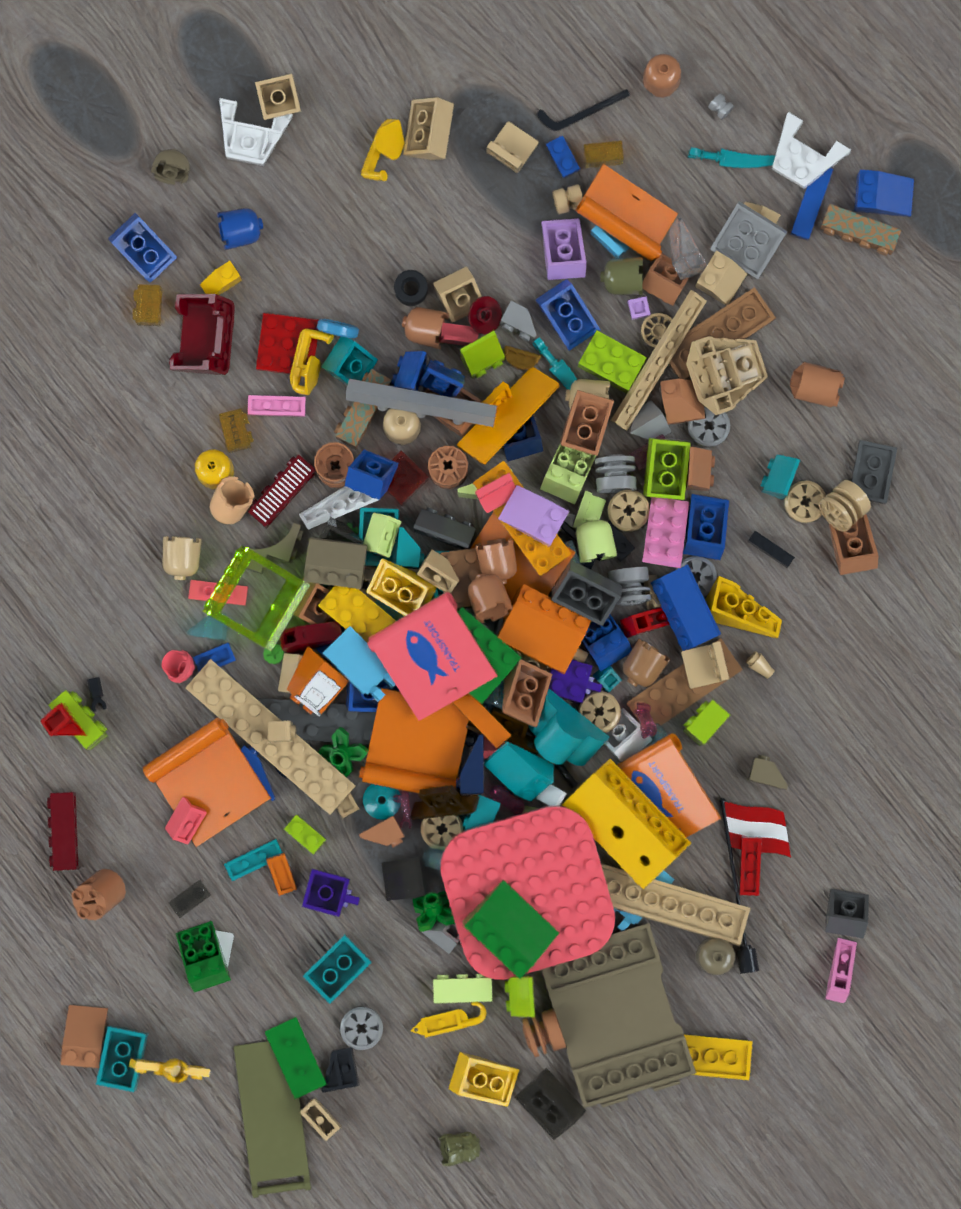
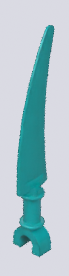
M691 147L688 153V158L715 160L716 162L719 161V166L731 168L771 166L776 156L744 154L722 148L720 153L719 151L715 153Z
M540 337L537 338L532 345L540 352V355L542 354L550 363L549 366H552L549 371L566 389L570 390L572 383L577 380L576 376L563 359L558 362V359H555L548 350L549 347H546Z

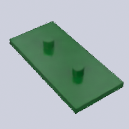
M297 1017L265 1031L294 1099L327 1085Z

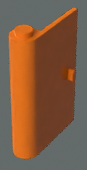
M605 164L601 166L576 208L577 213L650 261L660 257L662 253L660 243L678 215L677 212Z

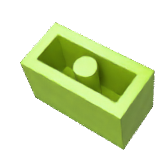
M297 814L284 828L287 833L312 854H315L327 840Z

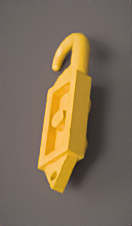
M471 1002L472 1006L480 1008V1015L468 1019L467 1014L462 1009L420 1018L421 1021L411 1029V1032L424 1035L426 1038L478 1025L486 1018V1008L480 1002Z

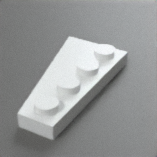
M344 486L303 511L299 516L307 529H311L376 502L378 499L371 498L366 494Z

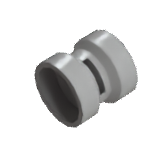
M720 93L711 101L708 108L715 112L718 111L717 116L722 120L732 111L734 105L731 102L726 103L725 96Z

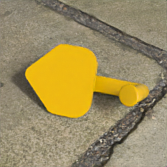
M387 119L378 128L361 170L363 178L377 181L387 180L385 170L375 172L374 169L380 154L391 160H396L401 155L404 147V137L399 120Z
M311 329L301 331L290 373V383L295 392L310 395L318 381L321 368L320 360L311 355L307 365H305L311 339L322 340L330 344L334 338L332 334ZM301 377H305V386L299 385Z

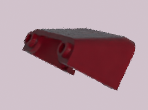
M177 294L175 309L178 314L183 316L180 352H174L170 357V370L226 375L230 367L235 314L233 301L217 294Z

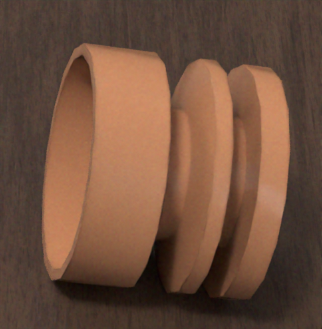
M330 442L323 445L317 451L314 458V466L319 479L331 488L344 487L348 467L354 461L351 450L339 442ZM339 464L340 469H339V470H338V469H335V470L333 471V467H332V466H333V465L337 466V465Z
M443 446L436 449L428 461L430 479L436 486L442 489L459 487L464 483L468 475V461L465 454L454 446ZM444 463H446V464L452 463V464H451L452 470H450V469L444 470V469H445Z
M554 1008L542 1012V1022H538L536 1017H532L534 1024L529 1026L527 1017L522 1019L523 1033L528 1048L534 1054V1057L539 1056L537 1047L540 1046L543 1053L547 1054L546 1044L549 1043L554 1051L566 1047Z

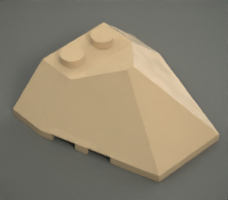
M708 336L691 343L686 365L698 401L715 415L733 410L738 402L747 397L746 395L751 390H754L768 377L756 340H734Z

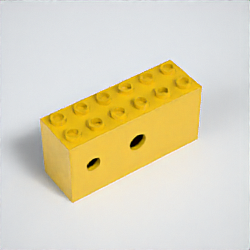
M611 759L595 771L562 804L584 818L591 829L594 840L607 851L609 856L613 857L620 867L642 889L649 885L691 844L684 834Z

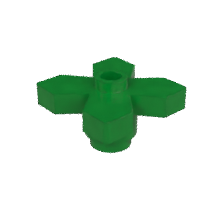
M339 727L331 736L333 745L324 744L318 753L336 766V769L347 778L353 771L352 761H362L369 750L361 743L349 745V733L342 727Z
M446 891L438 892V894L428 893L425 897L421 896L412 899L415 912L421 914L416 919L420 932L431 930L436 921L445 926L455 924L452 910L448 908L450 903Z

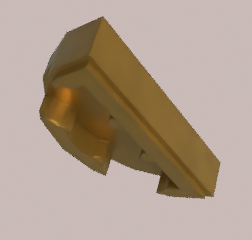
M505 345L504 354L507 362L518 370L533 368L538 364L542 356Z

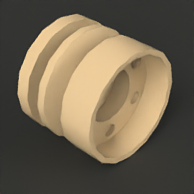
M844 480L833 489V492L828 493L820 501L819 508L829 524L839 531L845 532L852 525L856 524L858 519L870 511L871 504L865 492L857 484Z

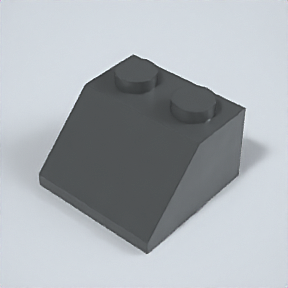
M830 889L825 932L864 939L868 925L869 895Z

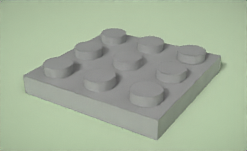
M739 201L710 250L722 253L732 259L745 272L759 279L788 231Z

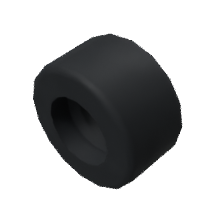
M407 270L399 274L394 282L396 298L406 306H416L422 303L428 294V283L423 274L416 270ZM409 281L416 282L419 287L417 293L414 295L406 294L404 291L405 283Z

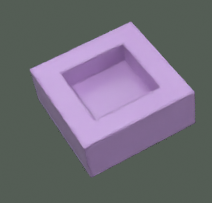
M646 296L628 300L632 320L651 315Z

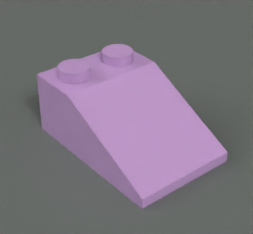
M579 218L542 221L548 280L586 277V257Z
M516 485L498 519L549 547L569 511Z

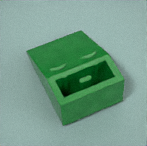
M213 921L176 933L187 979L194 993L231 980Z

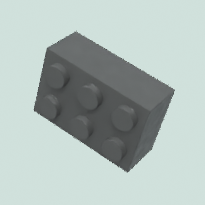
M570 560L552 590L551 600L603 626L621 597L622 585Z

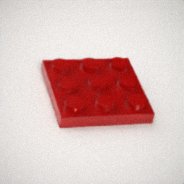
M263 313L256 370L290 374L301 331L304 329L319 331L317 329L318 320ZM311 339L305 365H307L311 355L316 357L318 339Z

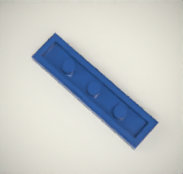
M832 168L825 171L822 176L806 188L791 235L809 240L833 172Z

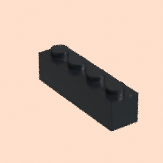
M754 531L747 541L786 568L789 567L795 558L757 531Z

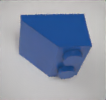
M363 450L348 467L345 486L380 500L387 492L399 463Z

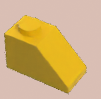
M228 261L214 270L200 286L206 294L220 295L241 282L242 279L232 262Z

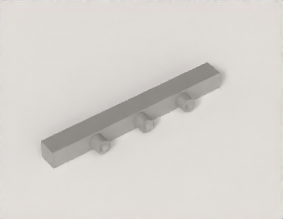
M349 379L346 389V400L375 405L380 411L392 408L414 412L418 418L430 415L452 419L456 425L468 422L493 427L496 418V405Z

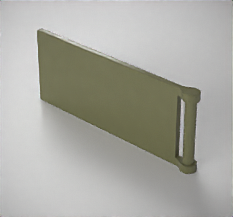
M269 1041L234 1046L253 1198H258L259 1195L305 1189V1191L311 1190L302 1114L300 1113V1099H294ZM304 1176V1181L258 1187V1182Z

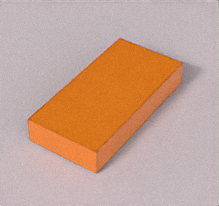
M285 852L267 858L266 861L278 895L297 890Z

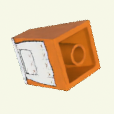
M308 646L287 690L292 694L290 698L298 705L300 703L304 704L302 707L309 714L314 712L320 717L348 684L349 680Z

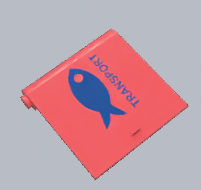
M449 592L442 594L369 637L368 647L372 652L376 653L419 721L498 676L457 612L456 601Z

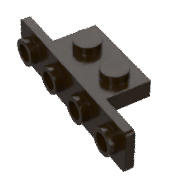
M494 706L491 715L511 734V737L505 743L508 741L528 752L539 754L534 744L535 738L526 735L529 724L502 713V709ZM470 721L468 722L467 729L475 733H481Z
M452 785L420 789L418 796L422 801L414 803L410 818L412 820L474 813L480 797L477 794L461 796Z

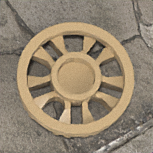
M655 313L644 320L641 327V335L647 345L653 348L657 346L652 344L654 339L660 341L668 328L664 324L668 320L670 322L673 320L670 316L663 313ZM657 317L658 323L654 324L651 318ZM661 317H664L663 324L660 323ZM648 322V323L651 324L653 327H652V328L649 327L648 325H646V323ZM644 329H649L651 333L645 335ZM652 335L653 338L648 341L647 338Z

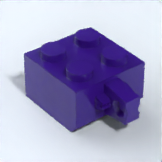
M572 660L565 674L551 669V674L553 675L548 689L552 690L562 699L582 703L585 694H590V691L601 692L602 685L594 683V678L590 677L592 665Z
M312 869L302 907L340 917L342 908L348 907V903L359 905L360 897L352 896V890H348L349 878Z

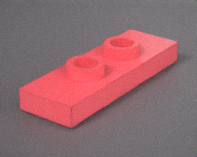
M191 580L188 599L246 606L248 586Z

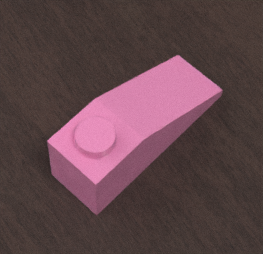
M841 938L837 939L825 999L845 1003L850 992L857 942Z

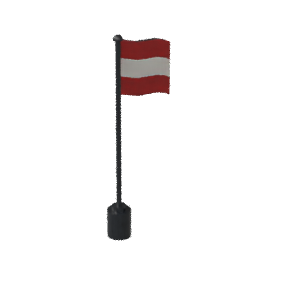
M720 798L719 802H721L736 902L741 905L732 848L741 850L742 836L761 837V853H776L791 858L784 812L777 809L741 806L724 802L726 799ZM744 930L742 937L743 946H740V950L736 951L740 974L759 971L756 948L747 945Z

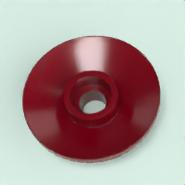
M489 296L477 298L469 309V323L473 330L480 334H489L495 331L502 319V310L499 303Z

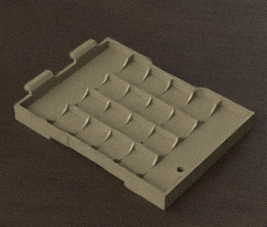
M649 923L612 934L607 943L591 955L541 969L552 1006L558 1018L584 1108L601 1103L603 1108L628 1100V1094L653 1087L654 1091L680 1084V1078L696 1074L682 1027L674 1021L661 980L663 967Z

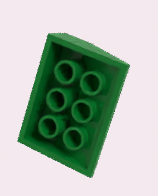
M461 607L457 612L498 675L469 692L473 698L482 704L522 657Z
M504 880L462 921L463 926L519 979L534 966L559 934L545 918Z

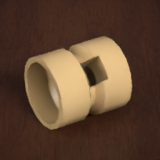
M579 184L569 186L567 190L563 188L553 190L557 213H567L571 208L574 211L576 210L583 198Z

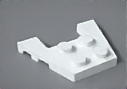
M220 98L226 158L264 166L291 121L293 114L274 118L271 129L236 122L234 117L237 102Z
M788 112L772 170L805 189L822 176L825 171L835 166L838 161L848 156L851 149L836 141L826 157L793 138L803 124V120Z

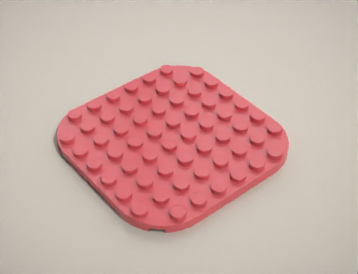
M547 806L465 830L448 843L442 854L440 865L442 880L465 957L473 969L485 977L505 980L517 976L463 926L462 921L502 880L506 881L559 932L558 936L526 974L591 955L600 950L612 935L615 925V913L591 829L581 815L567 807Z

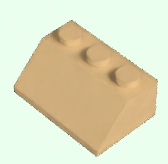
M438 97L412 100L404 156L427 160L445 159L453 115V103Z

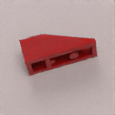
M661 607L620 620L626 638L670 625Z

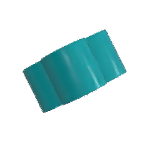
M548 689L537 727L529 725V729L536 735L534 744L537 751L546 760L558 765L564 764L566 760L577 766L586 765L609 739L606 733L550 689Z

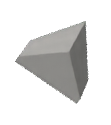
M650 400L638 412L632 422L630 433L646 439H661L671 433V429L663 413Z

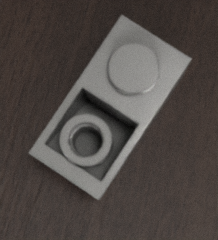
M510 301L500 321L502 329L509 333L513 331L519 334V337L525 341H534L536 331L528 309Z
M436 921L431 930L422 932L448 954L451 953L460 941L456 924L445 926Z

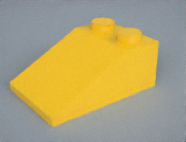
M381 559L366 593L406 616L430 602L437 587L416 575V572Z
M459 1052L448 1089L460 1096L508 1107L519 1069L479 1056Z

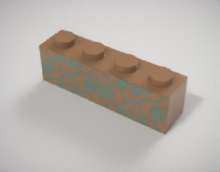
M829 204L820 227L827 235L834 236L835 234L841 236V239L846 242H857L863 248L870 249L871 247L876 249L879 254L886 256L893 253L901 233L900 229Z
M372 369L370 373L366 372L362 379L365 382L391 386L392 382L391 379ZM353 402L352 406L348 405L343 414L345 416L343 423L339 422L334 431L336 439L357 449L378 410L377 406Z

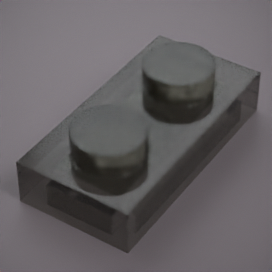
M198 880L171 900L169 904L178 917L181 918L209 898L211 893L203 882Z

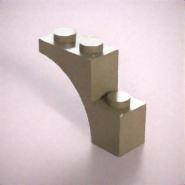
M293 523L291 530L284 539L271 547L263 549L245 547L239 566L263 574V571H267L270 560H268V556L288 563L291 562V559L295 560L298 549L295 548L297 541L301 542L304 531L301 530L302 526Z

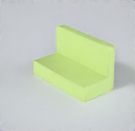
M585 491L573 529L577 530L580 524L586 522V518L597 517L600 520L606 500Z
M373 513L363 544L367 545V551L390 558L401 521L387 515Z

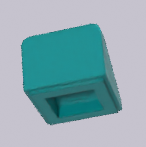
M611 666L601 672L598 670L593 674V677L608 693L622 681Z

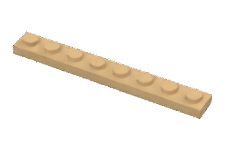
M690 290L612 417L611 421L626 431L629 429L707 302L696 292Z

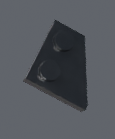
M352 1047L332 1051L330 1064L326 1072L325 1081L327 1085L322 1087V1093L360 1085Z

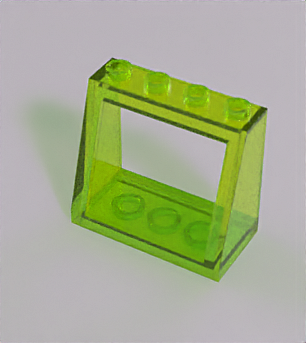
M241 545L235 551L231 564L225 568L221 581L215 585L211 598L205 602L202 612L257 645L272 651L310 584L253 550ZM251 560L256 561L286 579L255 633L220 613Z

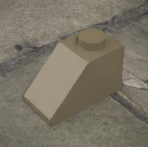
M759 755L758 758H753L748 781L787 790V783L775 763L769 761L770 757Z

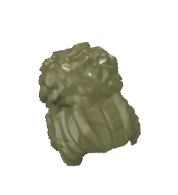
M463 1132L456 1135L444 1134L438 1138V1141H441V1155L444 1158L441 1163L443 1166H454L463 1161L471 1162L480 1155V1140L471 1132Z

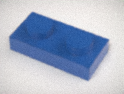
M563 135L546 144L563 179L580 170Z
M229 643L193 657L199 672L210 659L219 667L236 661Z

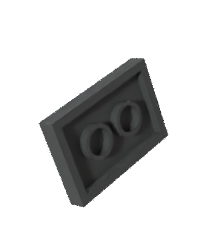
M860 440L851 482L857 484L865 492L869 501L887 504L897 447Z

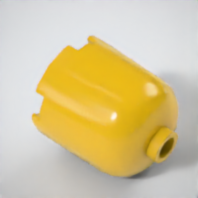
M209 449L197 457L195 473L199 482L205 487L216 489L222 479L233 477L234 466L231 459L222 451Z

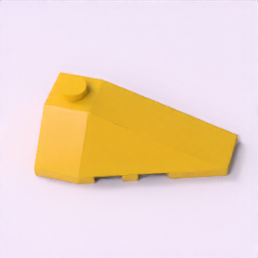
M718 576L705 599L715 622L778 638L782 620L768 608L758 604L752 595H747L740 589L741 586L737 583Z

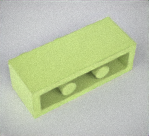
M457 974V978H449V975H437V979H433L434 1003L492 1001V979L481 974H476L474 978H468V974Z

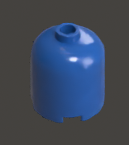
M243 208L217 213V217H221V223H218L221 240L226 241L227 244L224 245L225 250L250 245L258 241L260 229H263V222L261 218H257L256 213L252 209Z

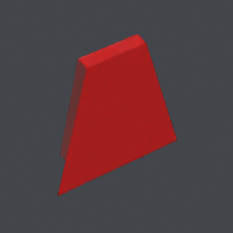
M59 703L40 720L51 737L53 735L87 736L65 703Z

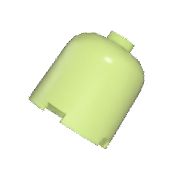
M597 517L586 518L585 523L577 527L576 539L580 563L592 562V559L597 558V554L604 553L601 560L617 556L612 529L607 521L598 520Z

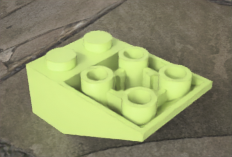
M559 445L540 489L575 504L596 455Z

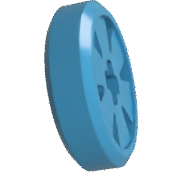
M329 319L318 320L317 329L319 331L355 339L358 337L359 328L354 325Z

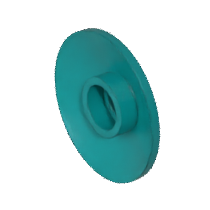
M371 784L363 795V805L370 816L376 819H388L398 812L401 806V794L398 789ZM379 797H385L386 801L384 804L378 802Z

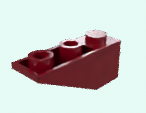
M337 622L296 626L279 631L282 650L288 654L303 652L308 646L314 649L331 644L342 634L341 625Z

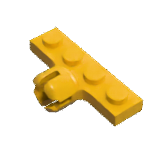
M130 1058L129 1064L137 1073L146 1074L147 1070L154 1071V1074L162 1075L173 1083L183 1082L188 1075H191L190 1078L202 1080V1077H209L210 1069L204 1066L187 1065L184 1061L177 1058H172L167 1062Z

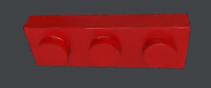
M742 836L740 895L759 896L761 837Z

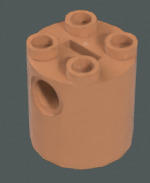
M803 362L793 371L790 387L795 399L832 408L838 405L840 397L838 389L843 387L845 377H843L841 371Z
M101 869L79 885L72 892L71 897L79 918L98 920L124 899L126 889L122 878L116 872L110 869Z

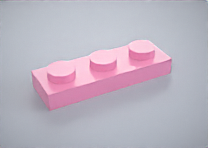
M248 395V415L305 417L306 397Z

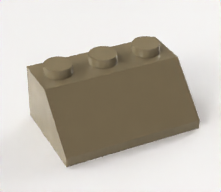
M310 537L305 561L304 582L361 589L365 575L367 545Z

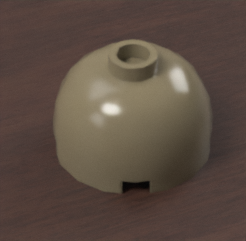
M168 149L161 151L155 156L151 172H154L155 178L163 183L175 185L174 181H181L180 184H183L188 180L190 164L188 158L177 149Z

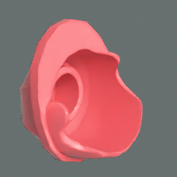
M184 650L169 651L164 656L161 664L168 678L175 683H182L188 680L195 670L193 658Z

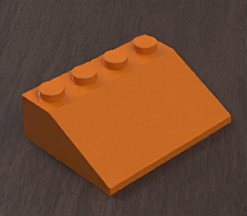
M523 584L515 593L511 603L513 609L508 610L509 614L505 616L497 637L510 648L565 674L587 632L591 620L552 601L551 597Z

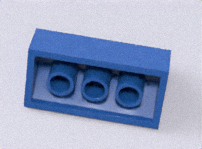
M685 565L650 582L683 651L721 635L689 565Z

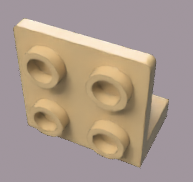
M507 122L494 142L491 141L488 144L487 153L518 173L539 142L511 122Z
M720 641L681 652L691 689L729 679Z

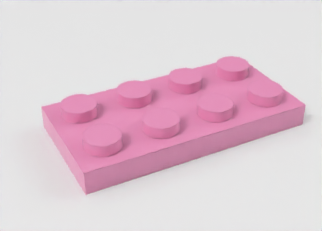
M651 497L642 562L675 568L681 567L689 502Z

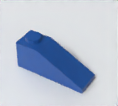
M244 745L241 751L270 795V800L274 801L276 797L261 759L257 756L259 752L251 745L249 747Z

